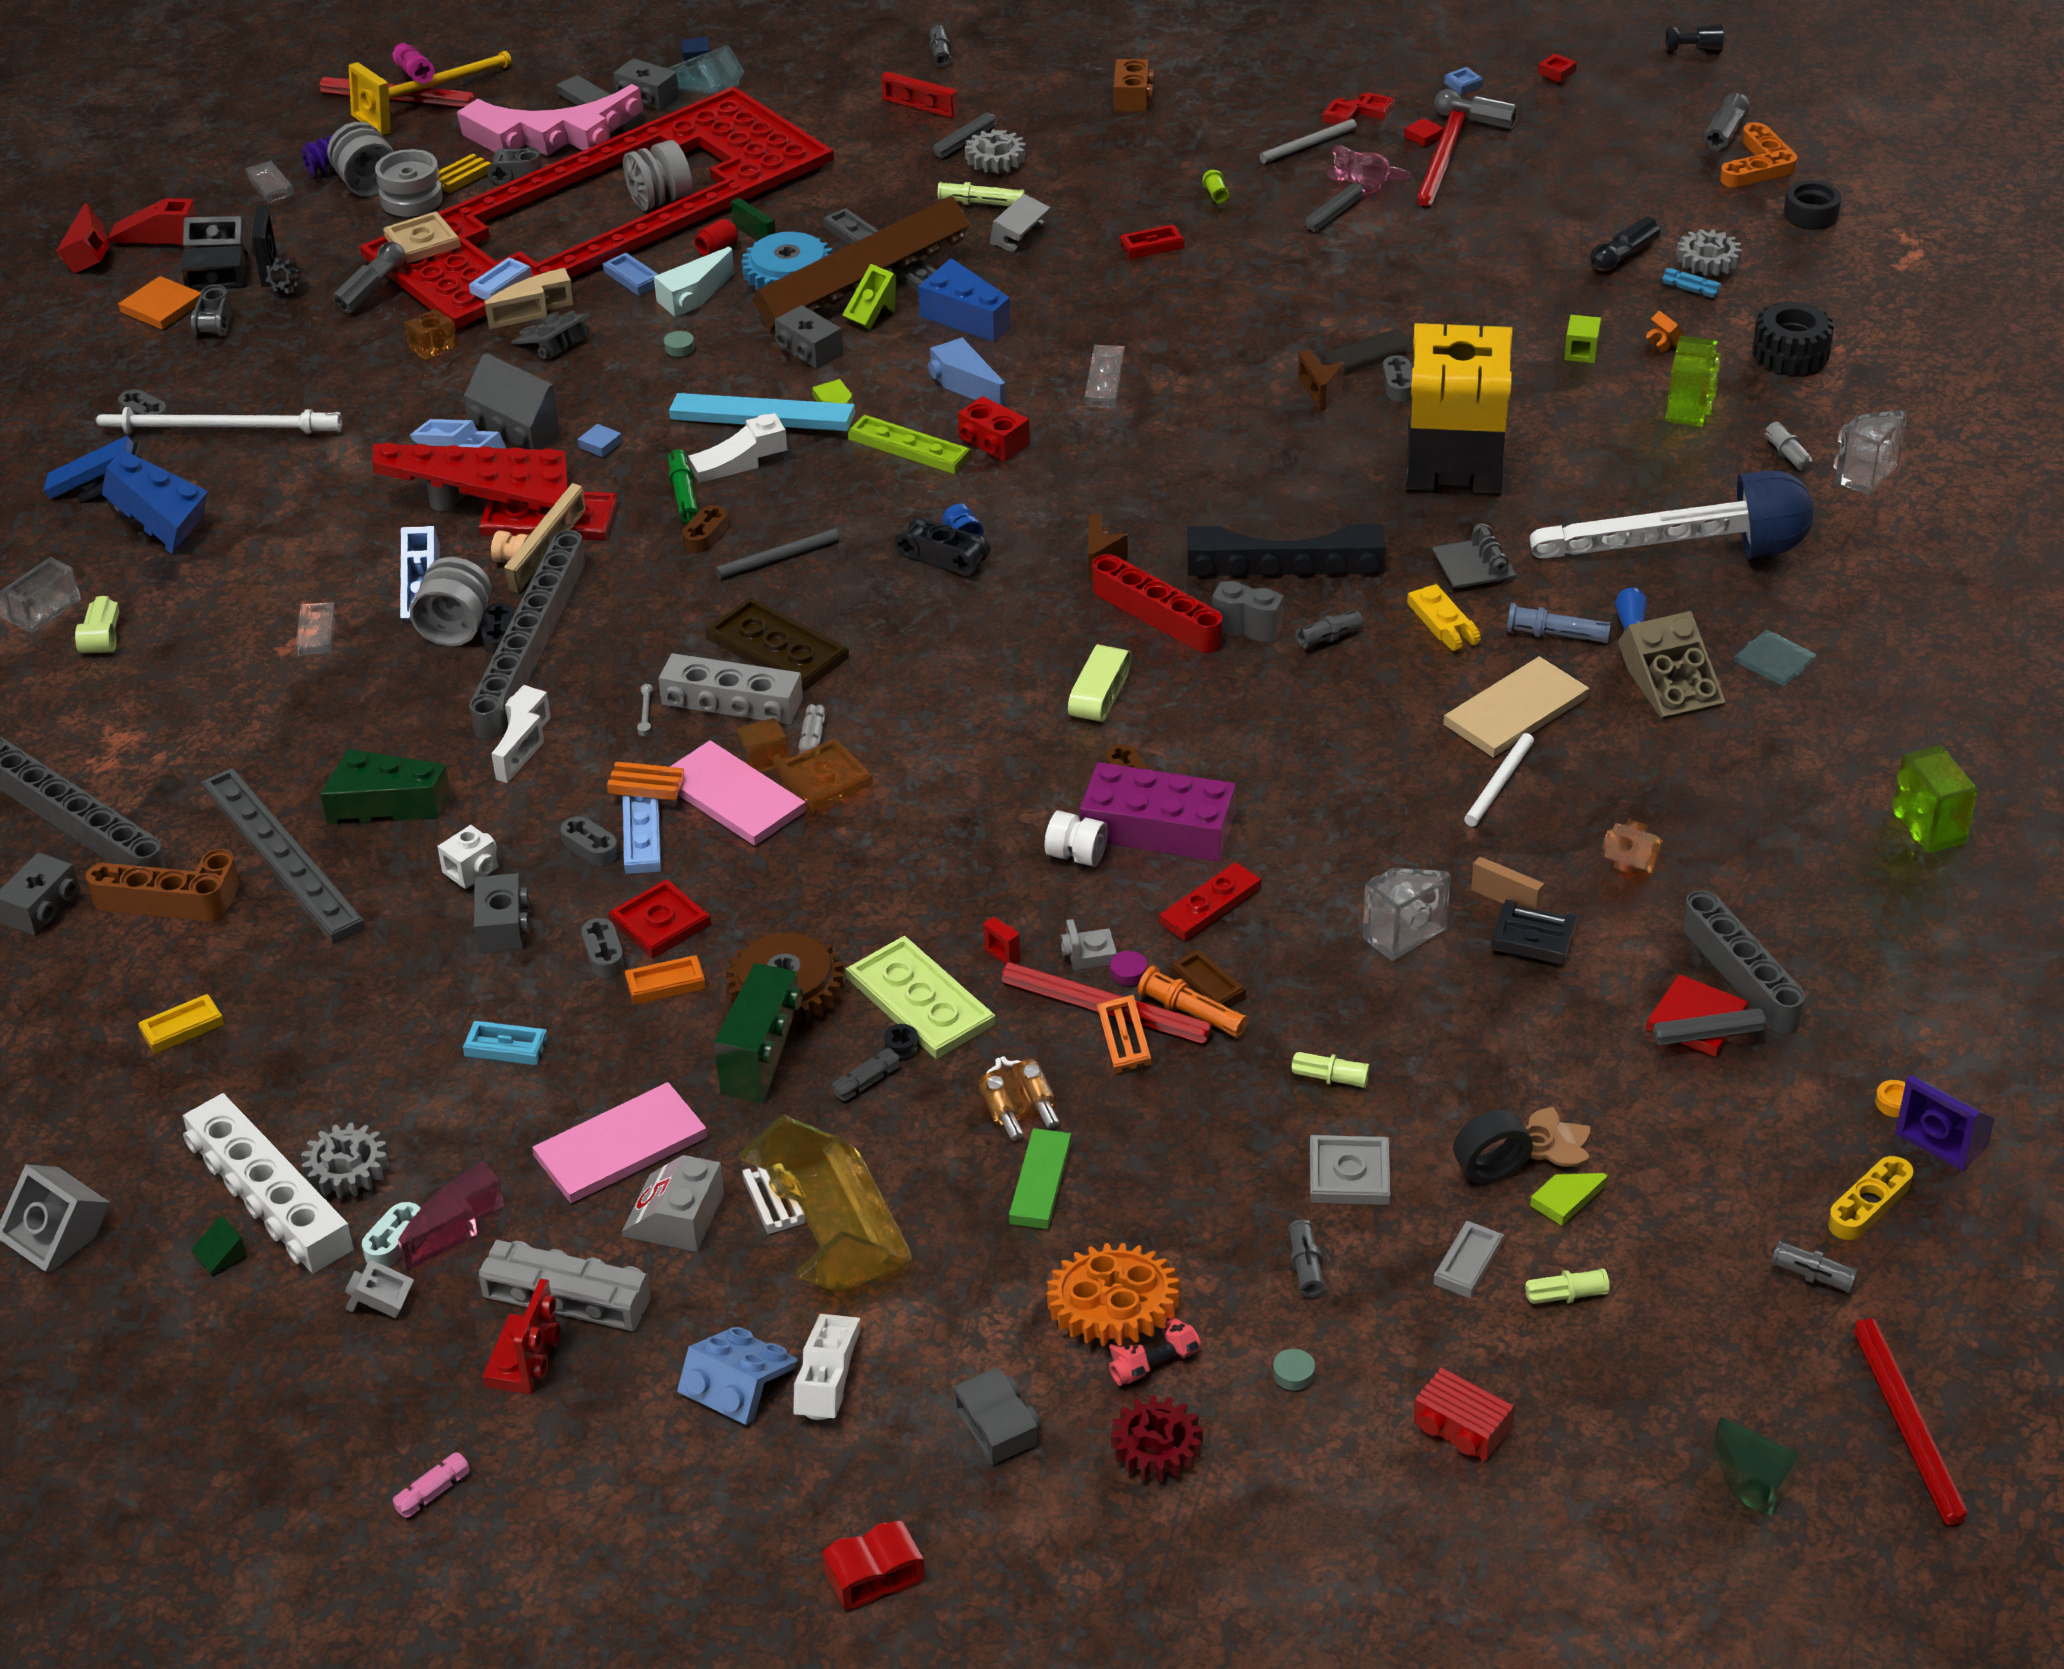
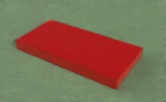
M583 492L587 510L570 530L580 533L582 540L606 541L618 504L617 493ZM488 499L479 525L480 535L494 536L499 530L510 532L512 536L519 534L530 535L551 508L542 506L539 511L528 508L529 503L513 500L512 502L504 503Z

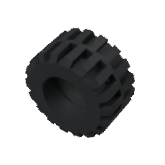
M1785 301V303L1778 302L1774 303L1773 306H1766L1763 308V311L1758 313L1756 318L1752 347L1753 356L1756 357V361L1759 364H1764L1763 367L1768 370L1772 369L1780 374L1804 375L1808 372H1816L1829 361L1834 331L1833 319L1823 309H1818L1817 306L1808 305L1804 302Z

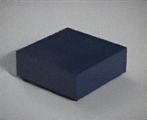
M708 37L681 39L683 60L685 62L710 59Z

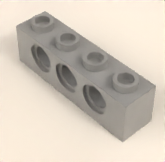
M671 653L658 678L661 705L791 724L803 700L801 673Z

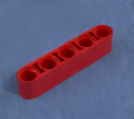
M1104 554L1093 560L1092 586L1095 595L1199 652L1212 653L1221 648L1223 617L1219 611L1117 556Z

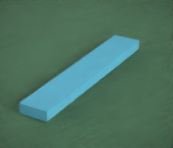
M677 393L669 409L671 420L746 425V420L757 418L764 414L776 413L784 427L848 431L855 415L854 404Z

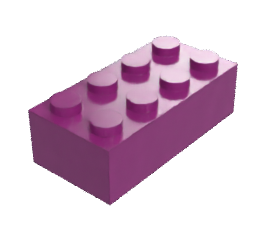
M1097 762L1080 807V821L1085 818H1091L1107 822V844L1220 862L1235 817L1236 783Z

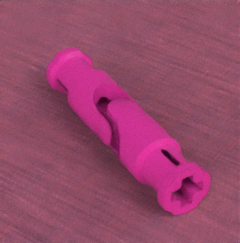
M400 43L395 46L392 57L402 70L414 81L421 84L432 80L435 70L427 58L421 55L413 46L406 43Z

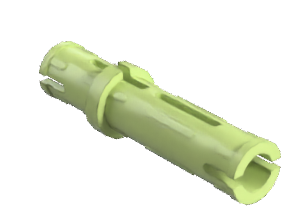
M939 182L937 199L943 200L953 195L954 199L962 202L963 205L979 203L1011 206L1020 196L1025 194V190L973 186L971 182H965L964 185Z

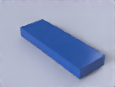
M125 436L47 473L44 492L50 499L55 498L105 474L106 467L122 449L132 454L134 443L128 436Z

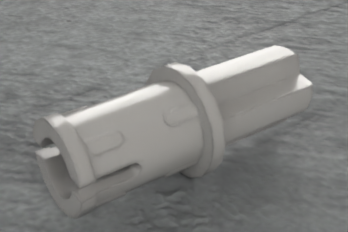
M1774 422L1766 428L1767 432L1764 434L1766 439L1777 448V452L1782 458L1787 457L1798 470H1805L1807 466L1812 464V458L1800 445V439L1796 435H1791L1780 422Z

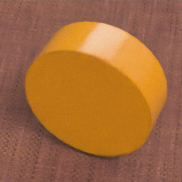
M1888 1080L1879 1085L1875 1104L1882 1113L1891 1117L1899 1116L1905 1082Z

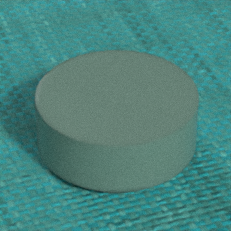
M674 331L664 337L665 352L673 357L689 355L695 348L693 335L686 331Z
M1287 1349L1280 1352L1273 1362L1275 1382L1287 1390L1296 1391L1307 1388L1315 1377L1314 1359L1309 1353L1300 1349Z

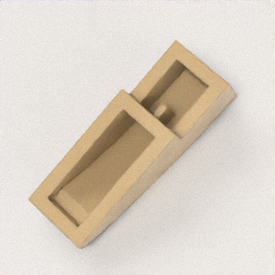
M565 268L545 272L520 281L485 301L489 329L541 319L547 316V310L574 305L571 282Z

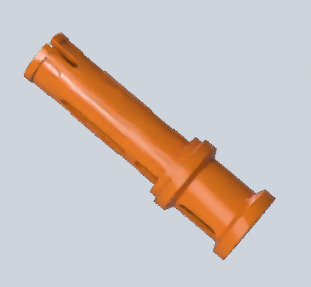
M1154 965L1147 968L1138 984L1137 992L1140 997L1147 998L1149 996L1163 1003L1167 1010H1181L1197 1019L1207 1021L1211 1026L1217 1027L1235 1038L1241 1037L1247 1027L1248 1016L1233 1011L1206 996L1189 989V985L1185 980H1174L1160 973V969Z

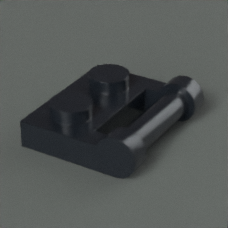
M1506 899L1492 936L1491 949L1564 965L1572 938L1577 929L1579 914L1567 912L1566 915L1542 911L1519 906L1517 901Z

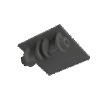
M570 311L563 315H559L558 312L549 314L542 318L543 323L537 327L533 325L521 330V336L511 341V343H538L540 347L538 348L539 356L542 359H551L562 351L567 350L568 347H572L574 344L587 338L590 327L586 322H583V319L590 315L589 313L576 314L575 311Z
M1483 523L1477 524L1474 527L1471 541L1432 547L1436 558L1454 589L1516 578V573L1511 567L1508 557L1503 553L1497 538L1492 536L1490 526Z

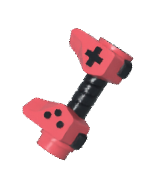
M1175 1317L1168 1318L1166 1321L1167 1327L1162 1328L1166 1342L1147 1351L1144 1350L1142 1345L1118 1347L1110 1344L1109 1348L1113 1362L1109 1363V1370L1116 1384L1121 1386L1125 1383H1133L1145 1377L1146 1372L1150 1371V1367L1176 1355L1184 1359L1201 1350V1342L1194 1328Z

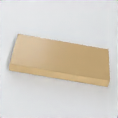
M1539 656L1445 714L1443 724L1494 758L1516 744L1522 734H1532L1587 699L1590 688Z

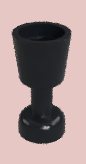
M1723 24L1698 27L1696 33H1679L1676 27L1666 28L1667 52L1676 51L1679 44H1696L1697 49L1723 50Z

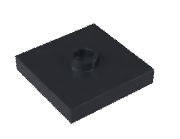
M267 205L257 206L252 232V252L256 257L261 287H272L270 282H266L268 277L266 266L273 265L275 258L278 257L269 207Z

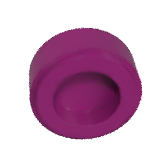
M1135 951L1119 952L1110 961L1111 978L1123 986L1139 984L1142 975L1147 970L1146 958Z

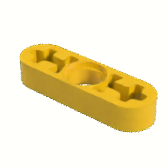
M1897 1156L1882 1158L1832 1205L1828 1222L1831 1233L1844 1240H1855L1861 1237L1909 1191L1913 1177L1912 1165L1907 1160ZM1887 1176L1892 1177L1889 1180L1888 1185L1885 1183ZM1873 1193L1879 1196L1881 1201L1876 1203L1867 1202L1860 1195ZM1854 1210L1856 1211L1855 1220L1850 1218Z

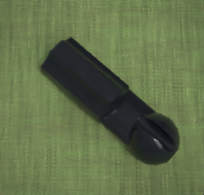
M1646 216L1614 236L1613 240L1609 243L1597 245L1590 255L1592 266L1601 272L1612 271L1621 259L1633 255L1659 238L1660 228L1656 224V220Z

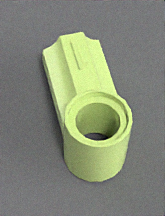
M97 596L95 601L89 604L84 624H77L75 640L80 654L115 652V627L120 611L118 603L110 600L108 596Z

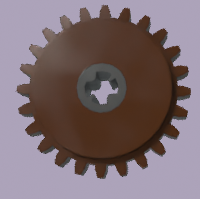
M790 931L789 933L775 932V934L768 936L762 935L760 939L754 942H747L748 947L745 950L738 949L737 958H730V968H726L727 994L730 996L731 1005H733L754 963L797 971L799 988L803 989V999L799 1010L795 1011L791 1026H795L796 1023L803 1021L806 1023L810 1022V1018L816 1015L823 1016L824 1008L832 1009L834 1007L833 999H840V989L844 988L843 962H840L839 953H833L831 944L823 946L822 938L813 939L809 937V933L802 935Z

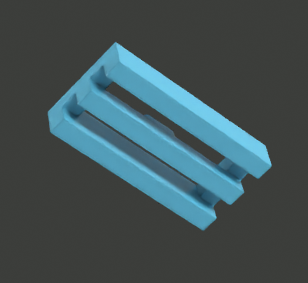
M474 1021L463 1045L464 1056L537 1065L539 1062L538 1054H542L544 1050L543 1044H546L548 1040L547 1030Z

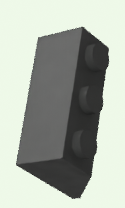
M488 353L482 355L464 395L468 420H473L475 425L490 432H500L502 438L525 449L540 450L559 437L560 431L553 384Z

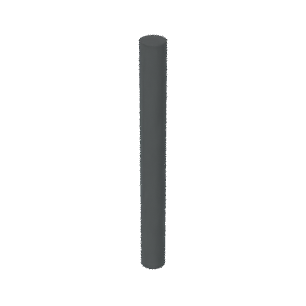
M836 529L819 533L717 566L716 573L719 579L726 578L839 541V534Z

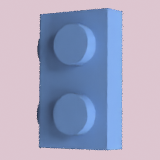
M732 1327L688 1347L677 1392L746 1425L755 1420L764 1383L795 1369L798 1360L796 1357L788 1354L784 1347L773 1343H764L754 1338L750 1331L740 1327Z

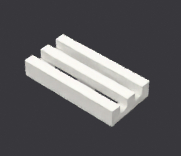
M780 1159L772 1161L773 1167L766 1168L765 1164L757 1166L758 1171L754 1173L751 1172L750 1168L742 1170L744 1183L767 1234L805 1223V1214ZM772 1178L777 1179L793 1217L788 1216ZM763 1182L780 1221H773L756 1183Z

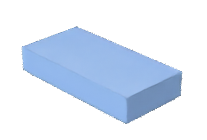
M507 258L469 284L470 293L487 300L505 288L532 276L531 267L512 258Z

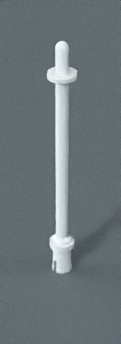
M124 407L122 415L102 414L96 418V423L101 427H123V431L126 434H131L134 427L300 428L305 434H313L314 431L340 432L342 416L340 412L314 413L313 410H305L300 416L134 415L130 407Z

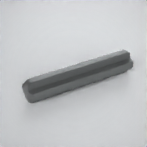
M986 112L935 143L933 145V154L940 159L947 157L966 145L967 140H972V135L980 136L982 131L987 132L995 127V116Z
M1353 182L1305 219L1307 223L1305 225L1306 229L1317 232L1362 198L1364 195L1362 184L1358 185L1356 182Z
M1755 1008L1658 1022L1653 1026V1037L1657 1045H1667L1757 1032L1765 1029L1766 1019L1762 1009Z

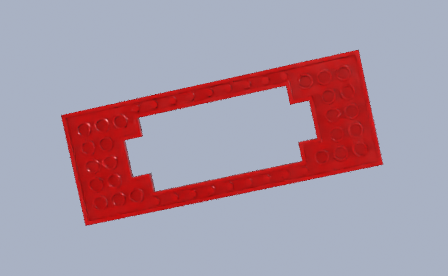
M733 86L438 212L459 237L461 247L406 264L404 262L401 268L396 271H390L387 276L455 329L465 327L469 323L487 316L486 300L471 294L469 284L507 258H512L530 266L532 272L530 277L565 268L569 278L580 273L588 272L592 268L621 254L637 250L647 243L659 240L674 231L684 229L686 226L706 219L723 209L731 208V201L737 198L742 200L751 199L768 189L776 188L779 184L798 178L800 175L813 169L820 168L834 160V151ZM674 140L684 154L701 146L724 161L710 168V178L716 181L717 184L538 263L521 251L496 262L475 246L480 241L490 238L489 227L483 224L487 220L500 214L508 213L523 204L532 203L535 199L549 193H555L567 185L578 183L590 175L601 173L618 163H623V157L626 153L637 152L642 148L650 151L652 145ZM385 236L361 245V256L371 263L377 257V251L380 246L388 242Z

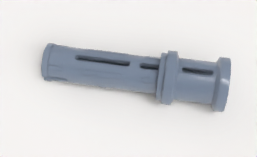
M1511 603L1506 630L1508 633L1517 630L1534 633L1535 637H1540L1544 634H1554L1608 643L1611 622L1547 613L1548 610H1545L1543 607L1534 610L1517 607L1516 603Z

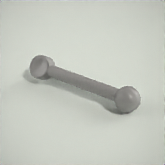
M644 684L640 689L643 695L642 720L638 724L637 729L638 734L641 736H647L651 733V725L648 723L649 703L654 689L650 684Z

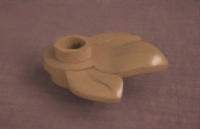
M1554 1107L1538 1110L1530 1116L1529 1125L1525 1128L1533 1141L1531 1159H1547L1556 1165L1565 1167L1582 1165L1589 1160V1154L1582 1148L1588 1141L1591 1127L1560 1122L1559 1115Z

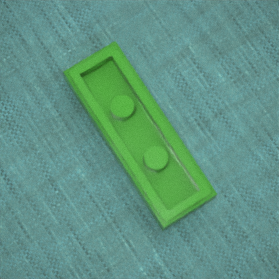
M1033 1128L1011 1205L1009 1224L1049 1229L1071 1146V1133Z

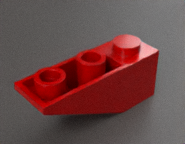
M165 198L114 224L108 241L121 244L148 243L150 245L167 243L183 245L184 217H197L194 199Z
M88 203L83 205L56 250L62 262L73 273L101 262L109 248L105 225Z

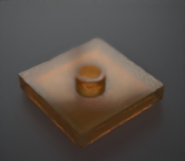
M836 738L776 764L777 774L806 802V805L812 811L873 785L872 775Z

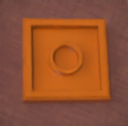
M159 276L118 303L121 313L163 330L196 307L200 292Z

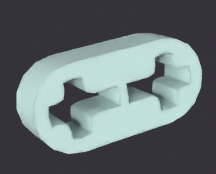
M401 1202L394 1205L365 1235L362 1240V1249L367 1263L371 1259L386 1267L392 1266L422 1235L425 1223L422 1210L417 1204Z

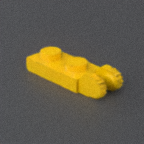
M1437 584L1408 593V605L1433 634L1450 647V650L1457 651L1462 648V638L1460 635L1470 645L1479 644L1481 638L1477 626H1475L1472 620H1468Z

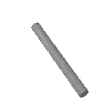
M1353 119L1262 152L1259 155L1260 161L1266 164L1356 129V123Z

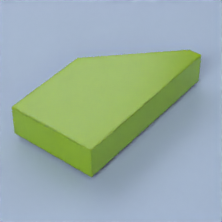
M840 379L812 387V394L817 402L853 404L852 394Z
M1604 1173L1556 1174L1531 1196L1530 1206L1563 1226L1607 1186L1608 1176Z

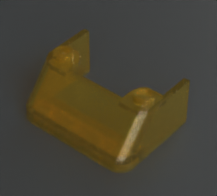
M782 1114L738 1154L741 1161L767 1171L770 1177L769 1185L776 1195L798 1202L821 1248L795 1271L798 1278L821 1285L826 1290L832 1289L839 1292L898 1271L912 1259L911 1251L867 1165L857 1149L848 1141Z

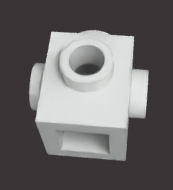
M469 825L437 846L442 873L465 889L475 883V877L486 876L498 868L497 845L494 839L489 834L482 833L472 825Z

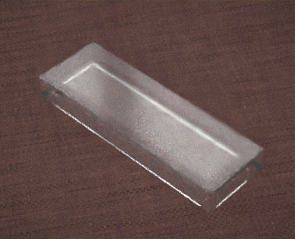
M1094 345L1084 397L1086 407L1115 408L1125 356V346Z

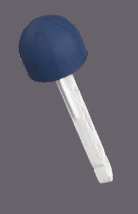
M1758 471L1738 474L1736 484L1737 502L1576 523L1562 528V525L1546 527L1534 531L1529 539L1532 554L1535 557L1553 558L1565 556V553L1576 555L1741 532L1746 556L1748 559H1752L1754 557L1760 558L1781 554L1797 546L1811 529L1814 518V505L1807 488L1794 476L1781 471ZM1708 520H1714V521H1712V522L1703 523V522L1708 521ZM1676 524H1682V525L1677 526V527H1671V526L1676 525ZM1616 533L1614 535L1605 536L1606 534ZM1584 537V538L1579 539V540H1572V539H1574V538ZM1543 542H1551V543H1548V544L1539 545L1540 543H1543Z

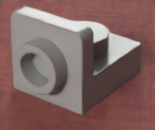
M1074 919L1066 920V934L1060 935L1062 954L1063 956H1070L1073 970L1110 965L1112 957L1117 954L1110 928L1077 933Z
M369 1259L362 1273L354 1271L344 1293L351 1295L345 1310L353 1312L359 1301L396 1318L414 1279Z

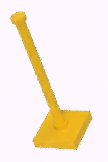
M507 51L499 52L498 56L434 74L432 80L428 83L421 84L413 80L389 87L387 81L360 63L350 64L348 68L351 115L360 122H366L376 127L382 136L390 134L389 99L500 66L503 68L510 67L512 64L511 56Z

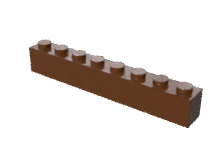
M952 195L758 289L752 302L771 331L775 329L776 318L800 305L817 313L822 305L828 302L830 305H834L845 298L846 293L852 290L855 293L870 264L894 273L893 270L898 267H902L903 270L911 267L918 261V258L924 255L927 258L934 256L942 249V246L948 243L950 246L958 244L965 238L964 233L969 228L970 223Z

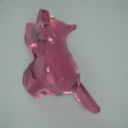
M1338 144L1332 148L1335 155V167L1327 172L1328 178L1333 181L1346 180L1354 181L1358 185L1362 184L1364 194L1376 193L1379 188L1383 187L1388 178L1402 180L1409 179L1412 176L1409 171L1389 166L1388 159L1382 154L1376 152L1362 154Z

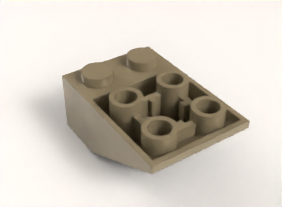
M1691 611L1628 625L1618 640V645L1628 672L1661 719L1726 703Z

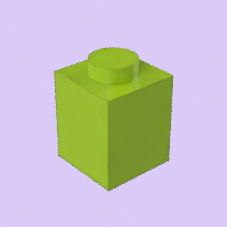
M1570 315L1564 360L1595 363L1600 334V317Z

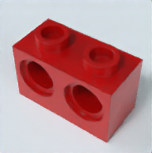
M984 396L958 412L959 438L1003 461H1007L1030 445L1029 419Z

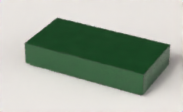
M740 198L731 201L733 224L737 229L757 242L768 235L776 233L774 219Z

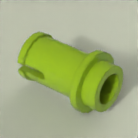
M1212 169L1204 174L1202 184L1210 192L1212 200H1215L1217 204H1221L1228 200L1230 193L1224 184V175L1220 171Z

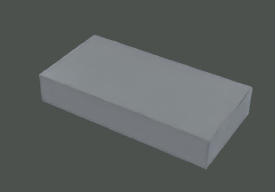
M1466 1221L1434 1274L1433 1284L1472 1298L1503 1245L1504 1234Z

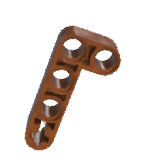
M214 849L207 852L202 857L196 871L100 863L91 867L85 876L93 906L97 910L198 921H215L222 918L227 913L240 885L234 856L226 849Z

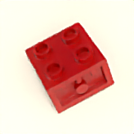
M539 1279L524 1316L508 1315L483 1373L484 1387L532 1395L538 1379L544 1378L548 1366L547 1356L551 1347L555 1348L558 1345L561 1335V1325L556 1323L555 1319L556 1297L551 1296L549 1280Z

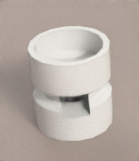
M1057 810L1049 822L1044 846L1046 855L1065 860L1073 856L1074 861L1077 863L1096 867L1103 857L1107 844V822L1091 818H1085L1080 821L1078 815Z

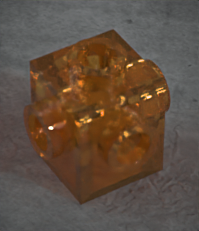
M1628 819L1626 826L1615 822L1613 830L1609 829L1607 831L1602 849L1606 850L1604 857L1614 861L1612 868L1633 874L1635 868L1652 873L1663 838L1648 833V825ZM1633 843L1631 850L1628 851L1629 845Z

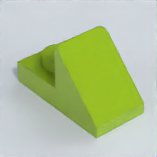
M870 264L842 316L848 321L870 330L882 308L894 313L896 275Z

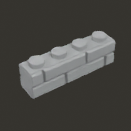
M496 1240L489 1252V1257H486L478 1275L483 1297L528 1307L539 1279L549 1280L551 1296L556 1297L555 1314L635 1332L642 1318V1313L644 1314L651 1300L649 1276L636 1267L626 1266L620 1268L607 1265L597 1258H587L585 1260L571 1257L558 1249L540 1250L532 1248L522 1241L510 1243Z

